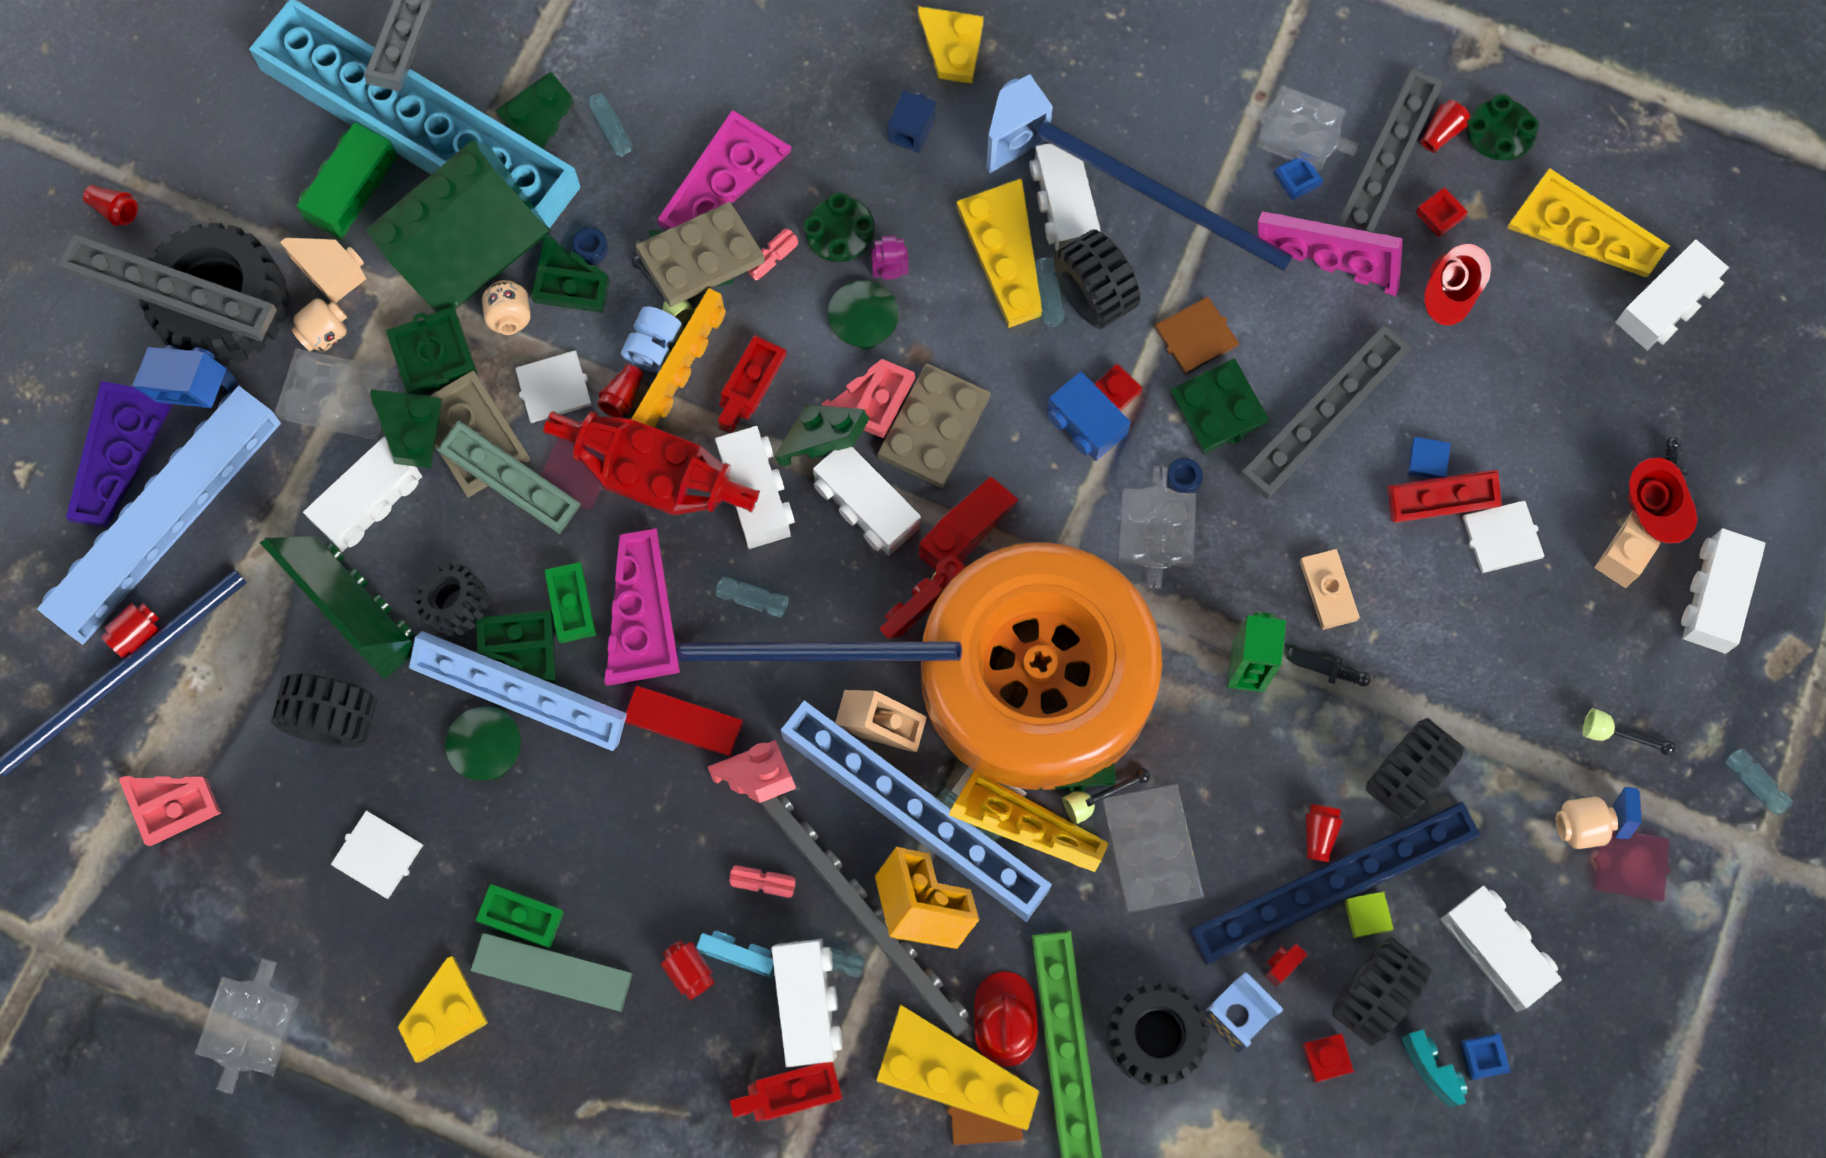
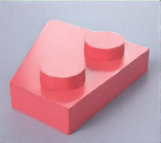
M881 359L869 368L864 376L857 377L846 385V391L831 402L827 399L821 406L864 409L870 418L864 431L884 439L916 378L915 373Z
M776 740L769 743L756 744L746 752L708 766L713 782L719 783L721 780H725L729 783L731 790L739 794H747L750 799L759 803L796 789Z
M123 776L119 778L143 842L149 847L221 814L209 782L204 777L171 778L169 776H154V778H133L132 776Z

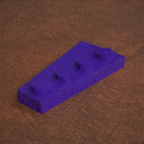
M100 382L66 515L69 522L103 528L108 526L174 404L155 402L132 386Z

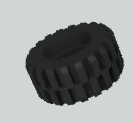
M211 222L208 228H203L201 224L189 226L190 231L183 234L180 230L170 235L172 240L167 244L161 242L154 249L157 253L155 257H149L147 260L203 280L220 273L243 276V285L240 293L271 303L277 311L262 342L139 299L140 307L145 312L144 318L166 345H172L187 351H192L193 348L205 349L214 354V360L224 366L230 365L229 360L236 359L238 363L248 360L247 354L254 350L260 353L266 348L264 342L268 338L273 340L280 330L276 325L278 322H285L287 311L283 305L289 303V292L285 288V278L266 247L251 233L245 234L242 228L229 225L226 230L222 223Z

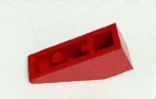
M989 477L948 512L920 541L919 557L934 570H936L937 563L951 554H956L963 562L1014 507L1019 499L993 477Z

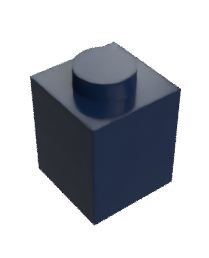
M903 90L888 123V142L920 153L935 121L936 102L922 93H910Z

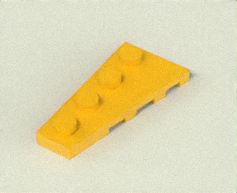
M1550 168L1507 227L1513 231L1645 278L1649 276L1670 247L1661 239Z
M1022 178L957 201L956 208L1008 328L1041 317L1042 306Z
M973 771L949 813L951 817L1093 872L1096 871L1109 844L976 771Z
M900 1005L877 1082L1028 1131L1039 1094L1038 1090Z

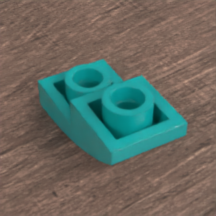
M1424 1029L1402 1036V1042L1411 1062L1433 1093L1448 1107L1465 1104L1464 1095L1467 1094L1465 1080L1460 1071H1455L1453 1064L1437 1068L1435 1060H1438L1439 1056L1432 1037H1426Z

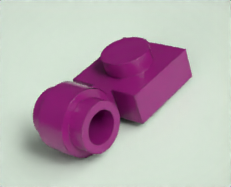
M896 235L881 236L882 240H875V249L871 250L873 277L891 280L897 279L901 275H908L907 247H904V238L896 239Z

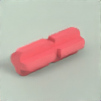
M784 229L767 244V249H761L764 254V264L747 271L753 279L759 280L776 265V260L781 261L798 246V239L792 231Z
M735 865L730 873L729 884L732 887L756 892L762 889L767 894L790 898L794 894L796 880L790 875L769 871L763 874L762 870Z

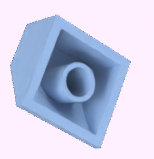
M1030 74L1020 80L1016 78L1009 81L999 92L988 135L986 168L990 173L1031 151L1036 146L1047 142L1036 136L1044 120L1051 123L1053 106Z

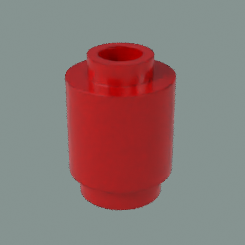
M131 603L105 627L107 631L101 636V639L123 658L127 653H133L159 630L154 624L159 617L144 603L139 607Z
M679 940L662 953L665 960L660 966L681 995L685 994L690 1001L716 983L711 976L713 973L712 969L693 942L684 945L682 940Z

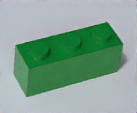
M354 122L349 131L343 133L339 138L337 148L331 157L321 164L318 176L311 186L305 188L301 193L297 208L304 220L342 240L398 158L391 141Z
M1255 612L1253 616L1247 615L1231 645L1227 688L1262 693L1266 691L1282 666L1286 620L1276 619L1275 614L1268 612Z

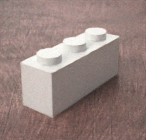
M1052 144L1036 146L1035 160L1030 161V171L1033 181H1039L1041 191L1037 193L1040 211L1041 213H1047L1049 223H1045L1048 244H1054L1057 251L1090 230L1097 229L1100 232L1083 161Z
M1695 240L1623 311L1615 323L1647 351L1657 341L1664 345L1678 330L1674 324L1680 318L1687 322L1701 307L1697 301L1703 295L1710 299L1722 287L1724 282L1720 278L1729 267L1699 241Z
M754 426L715 438L722 464L725 462L731 464L730 480L761 491L752 513L735 506L748 548L751 549L791 537L789 524L795 523L789 502L782 503L778 491L784 490L779 470H771L768 458L774 457L768 436L761 437L758 427Z
M383 437L303 513L318 530L343 552L347 547L356 545L363 538L364 531L375 521L378 522L384 519L391 511L392 505L401 496L409 495L417 487L418 480L422 475L414 466L394 464L388 450L387 441Z
M853 447L832 451L813 468L815 480L813 485L818 493L826 500L832 498L840 506L838 511L842 517L852 526L857 523L866 532L863 535L865 540L876 551L882 549L890 556L921 528V516Z
M1723 528L1712 538H1706L1700 551V558L1704 559L1702 569L1695 574L1690 591L1695 593L1692 605L1689 604L1686 607L1681 620V625L1685 626L1682 639L1725 654L1739 644L1763 556L1765 542Z
M1482 886L1440 918V920L1512 1008L1519 1012L1527 1009L1562 979L1556 973L1558 968L1551 957L1544 952L1540 953L1530 942L1532 936L1527 928L1519 921L1514 922L1504 910L1506 905L1502 898L1495 891H1488L1485 886Z
M823 939L774 945L772 947L786 1067L834 1061L837 1057L836 1051L842 1050V1035L840 1026L833 1027L832 1011L837 1010L838 1005L835 986L828 987L827 971L833 970L830 947L823 946Z

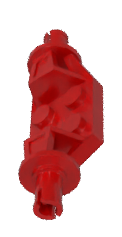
M551 411L548 415L550 421L546 420L543 433L573 443V459L581 461L601 486L608 491L671 515L702 510L713 513L717 504H720L721 501L748 510L750 513L755 509V503H757L761 491L731 481L729 476L731 464L726 462L722 464L701 445L633 419L599 417L593 411L587 415L582 423L557 414L555 411ZM588 447L604 455V462L588 452ZM689 488L711 493L710 497L687 495Z

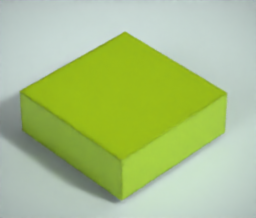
M1384 892L1349 898L1344 901L1353 939L1394 930Z

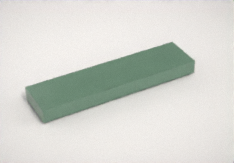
M459 420L437 449L440 454L559 535L581 506V503Z
M485 933L482 934L471 971L477 974L622 1012L633 976L630 972Z

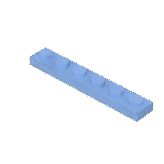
M421 631L415 637L409 669L608 750L614 751L619 745L627 713L424 631Z

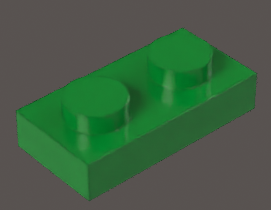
M578 562L544 570L559 643L596 636L582 563Z
M490 884L476 921L550 948L564 911Z

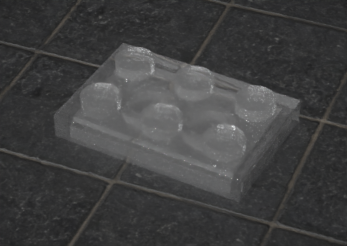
M295 348L274 414L280 420L381 440L383 433L376 411L370 400V390L397 392L401 375L397 369Z
M1178 784L1104 798L1102 800L1127 913L1202 899L1204 897Z

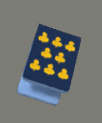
M1245 972L1205 1011L1207 1018L1204 1020L1238 1053L1251 1044L1250 1040L1270 1019L1279 1015L1283 1009ZM1238 1004L1247 1010L1248 1021L1244 1026L1236 1027L1226 1017V1011L1231 1005Z

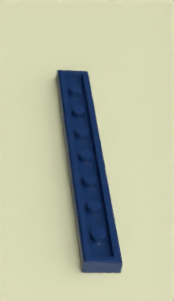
M1461 801L1190 928L1189 932L1205 964L1209 965L1481 836L1464 802Z

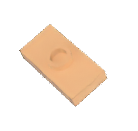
M1337 549L1301 558L1300 565L1322 630L1358 621L1360 617Z

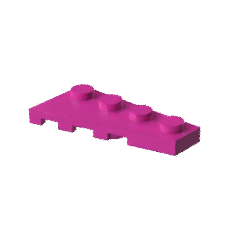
M732 110L658 218L657 225L665 230H669L728 202H735L791 152L792 147Z
M1262 211L1258 221V237L1293 255V259L1303 261L1305 258L1312 259L1320 266V269L1334 273L1336 268L1355 275L1353 281L1368 286L1369 281L1384 286L1386 287L1384 293L1396 297L1400 287L1403 238Z
M657 529L621 534L619 537L615 576V597L611 614V635L609 636L608 664L604 682L606 686L680 673Z

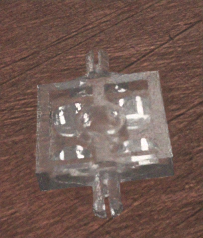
M1283 85L1276 100L1268 109L1248 101L1243 114L1262 121V132L1256 147L1290 160H1302L1301 164H1303V161L1307 162L1319 171L1322 170L1327 157L1333 153L1334 149L1354 157L1359 143L1340 136L1341 123L1347 111L1346 109Z
M1155 466L1152 469V487L1144 489L1123 488L1118 547V562L1134 563L1148 567L1146 588L1149 589L1153 588L1154 575V589L1162 588V568L1170 566L1192 567L1196 494L1176 492L1167 488L1168 468L1162 466L1161 478L1159 479L1160 466Z
M261 959L254 981L239 982L221 977L195 1052L197 1055L214 1059L221 1066H225L219 1085L216 1088L218 1091L233 1094L240 1071L255 1070L273 1076L275 1074L300 998L280 993L272 986H269L278 964L276 962Z

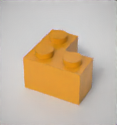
M895 847L875 875L889 937L957 949L979 921L971 889L937 883L930 853Z

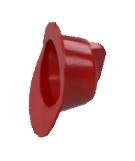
M1461 244L1453 247L1448 253L1441 255L1433 263L1424 291L1426 311L1433 321L1441 325H1454L1462 321L1470 312L1490 278L1491 265L1489 257L1482 248L1474 244Z
M1649 458L1639 463L1631 473L1627 494L1628 503L1632 511L1637 514L1646 533L1655 540L1667 544L1679 543L1689 538L1696 528L1698 518L1695 505L1680 469L1671 461L1663 458Z
M1003 971L991 974L982 981L975 995L974 1019L977 1048L985 1058L998 1066L1011 1067L1019 1065L1030 1057L1036 1047L1038 1033L1034 990L1027 980L1016 973Z

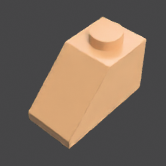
M285 238L280 242L290 259L330 302L335 301L337 303L366 280L360 268L364 264L362 259L351 247L345 250L336 240Z
M1632 511L1594 568L1624 588H1627L1640 576L1658 549L1661 541L1655 540L1646 533L1637 514Z
M844 690L835 724L859 738L910 752H917L927 716L877 691Z

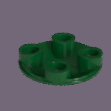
M1499 94L1473 110L1467 122L1466 131L1469 142L1481 155L1493 160L1509 161L1525 155L1532 148L1537 138L1539 122L1526 107L1512 101L1508 95Z
M838 192L818 203L811 210L804 222V231L807 243L816 255L831 262H846L859 257L868 249L874 237L875 224L871 212L862 202Z
M855 281L843 286L834 294L828 307V322L835 335L845 343L857 346L862 350H871L877 344L886 340L895 330L899 319V308L893 294L886 287L872 281Z
M488 706L472 708L462 713L450 726L445 741L446 755L452 767L466 778L478 781L497 780L502 778L517 760L521 748V733L515 721L506 712Z

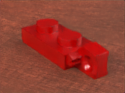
M756 335L753 336L721 392L719 407L724 410L717 420L719 422V429L731 434L739 424L741 417L749 420L787 356L786 349Z
M951 554L937 563L936 575L933 576L931 581L929 578L922 580L912 589L911 593L914 596L905 605L900 602L886 613L884 617L887 619V622L879 628L886 638L901 637L934 606L947 585L966 568L956 554Z
M831 1061L757 1080L756 1084L747 1086L749 1095L730 1100V1107L734 1118L754 1113L755 1121L757 1122L776 1119L843 1099L834 1064Z

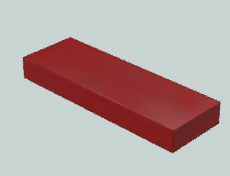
M1495 469L1387 485L1391 522L1394 523L1502 506L1498 470Z
M637 685L627 708L625 719L626 724L731 758L743 725L741 719Z

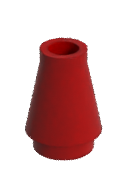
M1448 100L1446 104H1440L1425 134L1420 139L1422 146L1428 151L1436 153L1440 147L1467 127V121L1470 118L1467 109L1454 100Z
M90 185L83 193L84 203L95 209L113 225H129L137 216L138 204L132 195L127 192Z
M626 364L622 371L599 392L597 405L600 410L612 418H622L624 414H629L639 384L644 377L643 372L632 364Z
M1314 804L1310 805L1309 813H1305L1306 858L1329 862L1330 853L1343 823V819H1340L1341 809Z

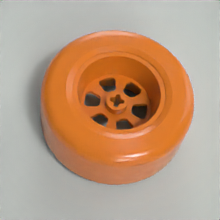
M1049 542L1016 544L988 553L971 563L940 594L928 617L922 642L959 641L962 645L960 661H921L923 699L930 720L938 735L949 750L972 770L993 781L1015 788L1039 790L1040 787H1043L1042 790L1056 789V786H1064L1089 778L1105 767H1109L1112 763H1116L1130 749L1144 728L1157 698L1161 682L1162 649L1160 636L1152 613L1140 592L1129 579L1107 561L1082 549L1064 544ZM1036 620L1039 625V638L1029 643L1021 642L1013 632L1012 627L1022 621ZM1060 625H1064L1072 630L1080 639L1077 645L1066 651L1060 650L1052 643L1054 632ZM995 646H1002L1014 653L1015 662L1012 668L993 670L990 667V656ZM1035 660H1039L1041 665H1047L1045 672L1041 673L1038 667L1033 668ZM1084 662L1090 666L1089 679L1086 686L1078 687L1065 679V669L1068 664ZM1013 682L1020 683L1028 691L1025 702L1020 708L1011 706L999 693L1002 688ZM1055 689L1066 700L1067 707L1055 713L1045 714L1041 710V694Z

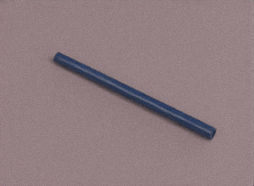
M1044 120L1036 134L1039 138L1282 271H1285L1293 255L1050 122Z
M236 569L230 572L156 631L133 653L126 655L1 755L0 774L3 777L10 774L247 584L245 579Z
M959 641L681 642L677 647V657L680 661H960L962 645Z

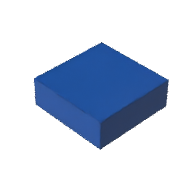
M1305 153L1275 168L1274 171L1275 177L1292 201L1318 188L1324 181Z
M1414 437L1411 443L1407 475L1430 479L1446 477L1451 443Z
M1624 787L1613 803V809L1618 819L1615 838L1629 839L1642 823L1640 791H1638V788Z
M1500 1033L1459 1042L1470 1081L1511 1072Z

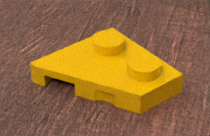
M919 7L918 19L926 35V43L929 52L933 56L938 78L972 84L984 16Z
M453 956L445 960L398 1026L405 1043L417 1063L488 1024Z

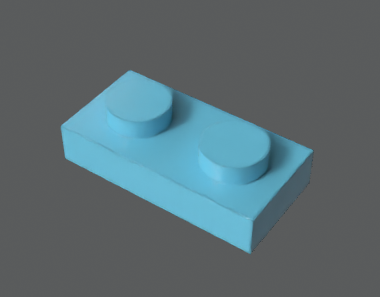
M714 931L712 936L701 934L697 945L700 953L771 979L773 978L775 970L773 958H770L772 951L755 944H750L748 949L734 945V937L718 931Z

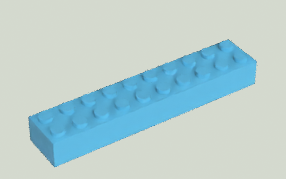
M289 0L249 48L262 72L352 126L355 122L390 140L398 155L429 174H433L472 140L491 146L549 228L581 188L575 168L411 69L408 71L401 92L366 84L364 74L375 47L297 0Z

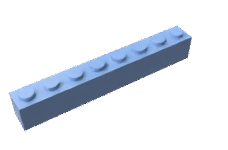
M240 386L232 393L225 395L220 401L218 409L208 420L202 421L196 427L193 437L184 447L174 451L165 468L147 481L144 491L137 499L127 504L121 510L118 520L109 530L103 531L98 535L90 551L71 565L68 575L62 582L45 594L42 604L37 610L68 635L84 645L277 429L281 422L275 414Z
M805 700L781 729L785 742L1024 921H1028L1048 894L1051 883L970 823L949 816L950 808Z

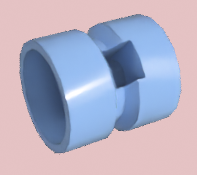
M647 306L640 310L633 325L636 333L629 334L621 350V355L632 365L647 372L658 374L671 353L669 348L675 346L684 327L671 314Z

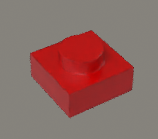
M1444 187L1417 208L1416 214L1440 238L1465 219L1468 211Z
M1118 363L1095 383V386L1120 411L1141 394L1143 388Z
M1297 944L1293 945L1288 951L1281 946L1266 962L1271 969L1264 976L1276 987L1287 978L1308 954Z
M1342 1033L1302 1044L1314 1083L1354 1072Z

